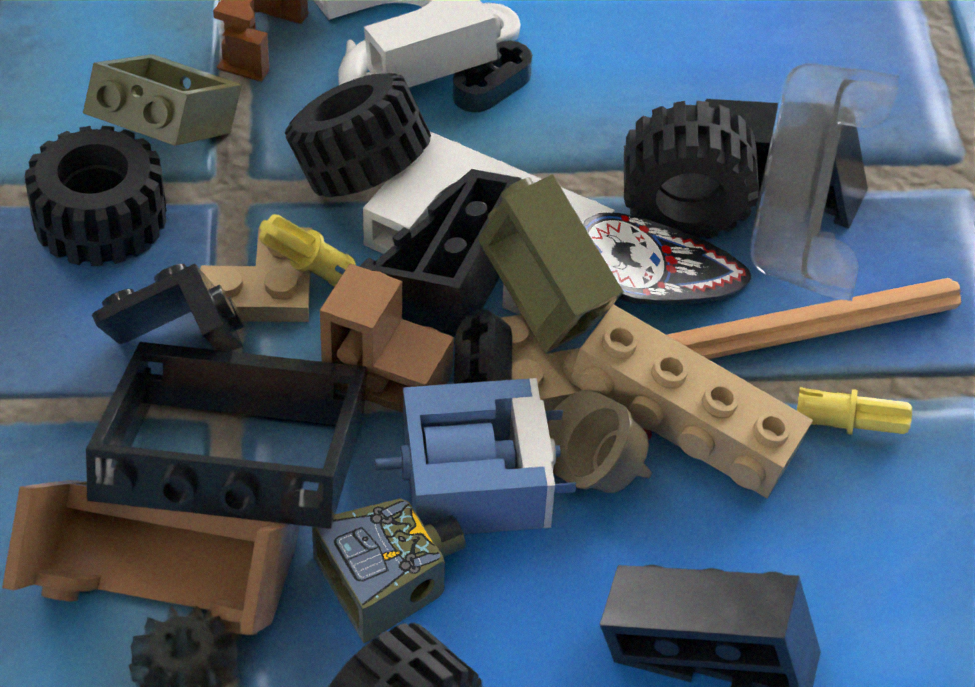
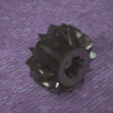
M197 605L188 616H179V613L170 606L166 621L161 622L147 617L146 625L144 626L145 634L133 636V642L130 646L132 659L131 664H129L131 680L135 682L137 687H223L234 684L237 676L235 658L238 656L237 644L232 634H226L225 624L222 622L220 615L204 620V613Z

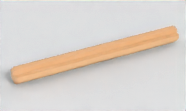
M945 278L666 335L703 357L713 359L956 309L961 305V289L958 282Z

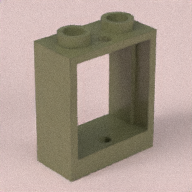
M154 54L94 62L83 114L177 146L231 133L242 84ZM185 78H189L191 81V86L188 89L183 85Z
M553 174L533 183L530 177H527L506 188L501 193L502 202L488 214L489 222L478 238L483 250L545 353L590 331L624 292Z

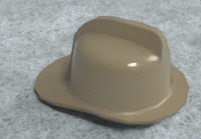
M579 391L571 394L555 409L563 410L562 420L547 421L550 439H554L555 446L560 445L561 456L556 457V464L553 465V474L568 483L576 482V488L586 490L591 488L601 492L616 493L625 489L636 476L650 478L652 472L644 464L649 447L648 436L643 428L631 417L630 411L615 400L597 391Z

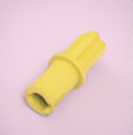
M273 214L268 220H263L259 226L261 230L259 240L263 245L288 258L291 266L297 271L304 272L308 270L328 281L333 287H335L342 276L341 273L335 270L336 266L346 270L350 263L356 265L355 259L352 256L344 254L324 242V237L320 232L316 230L305 231L280 215Z
M800 387L797 411L812 419L811 425L847 429V434L850 435L853 434V428L905 434L908 433L911 427L912 405L908 402L857 396L858 390L852 389L851 394Z

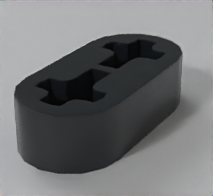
M516 41L497 43V60L454 73L452 89L454 103L460 109L468 112H484L526 85L531 78V50L526 45Z
M476 309L461 321L456 332L454 384L512 380L511 327L506 321L489 310Z

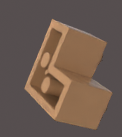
M350 263L320 309L322 362L365 366V400L403 413V387L447 384L453 374L454 337L441 333L432 327H423L403 320L402 281L389 277L382 272L371 271ZM336 383L335 389L347 393L349 384Z

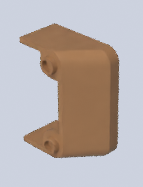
M64 480L20 486L2 588L17 590L32 585L42 586L41 596L62 601H78L80 591L104 590L211 610L210 615L222 619V630L237 634L257 635L258 631L271 625L296 548L300 525L87 501V481Z

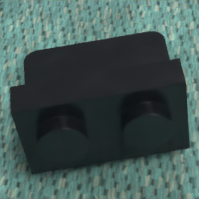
M195 263L188 267L185 264L170 266L155 275V283L136 292L133 289H124L113 293L102 301L103 307L92 314L96 326L118 344L129 342L192 312L201 334L217 350L233 352L243 347L237 330L245 327L234 301L230 296H226L220 284L214 286Z

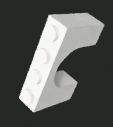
M313 0L329 20L386 3H409L421 6L422 8L364 27L367 63L372 74L397 73V75L404 77L408 87L497 60L496 38H499L501 35L500 23L496 13L492 9H487L480 0Z
M430 132V143L423 150L424 152L406 169L387 180L364 206V245L382 254L386 253L394 246V235L404 227L410 231L428 216L427 207L471 169L521 177L522 179L530 177L533 183L541 180V178ZM562 188L582 223L587 218L598 213L615 212L614 209L606 207L597 201ZM503 284L502 307L518 315L521 314Z

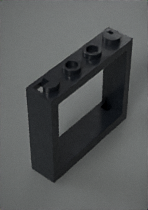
M139 342L86 447L87 501L331 529L364 418L366 367ZM148 362L163 363V375L151 374ZM336 383L349 384L346 395L335 394ZM151 404L336 425L323 469L132 447ZM304 481L319 483L317 491L305 490Z

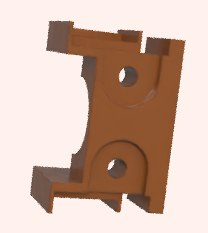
M220 0L213 10V15L215 19L224 21L223 36L225 38L221 42L222 60L218 64L217 69L262 82L270 71L268 35L266 32L256 30L255 13L261 12L302 24L309 14L308 0Z

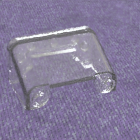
M804 63L794 67L787 74L782 85L749 245L751 261L761 273L824 296L852 301L858 276V261L855 253L846 243L836 240L835 233L820 230L842 125L873 127L882 123L890 115L894 106L900 76L872 70L817 63Z

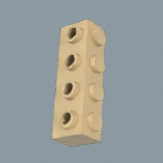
M614 304L580 348L569 379L570 383L581 388L582 391H597L624 405L630 411L631 417L642 428L652 430L679 446L687 455L695 459H701L731 477L741 487L751 489L765 498H768L813 422L809 417Z

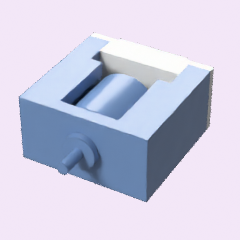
M537 378L403 387V435L405 445L400 446L401 457L375 459L376 471L402 469L403 480H409L412 507L424 526L452 515L458 521L463 534L551 528L554 494L572 493L576 490V482L558 484L554 482L553 465L556 464V457L561 456L560 445L555 446L554 439H550L547 421L562 420L563 410L545 411L544 401H540Z

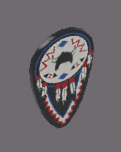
M598 213L587 218L583 223L624 291L618 299L631 303L650 305L705 303L733 296L744 289L751 280L749 269L728 252L708 241L651 220L622 213Z

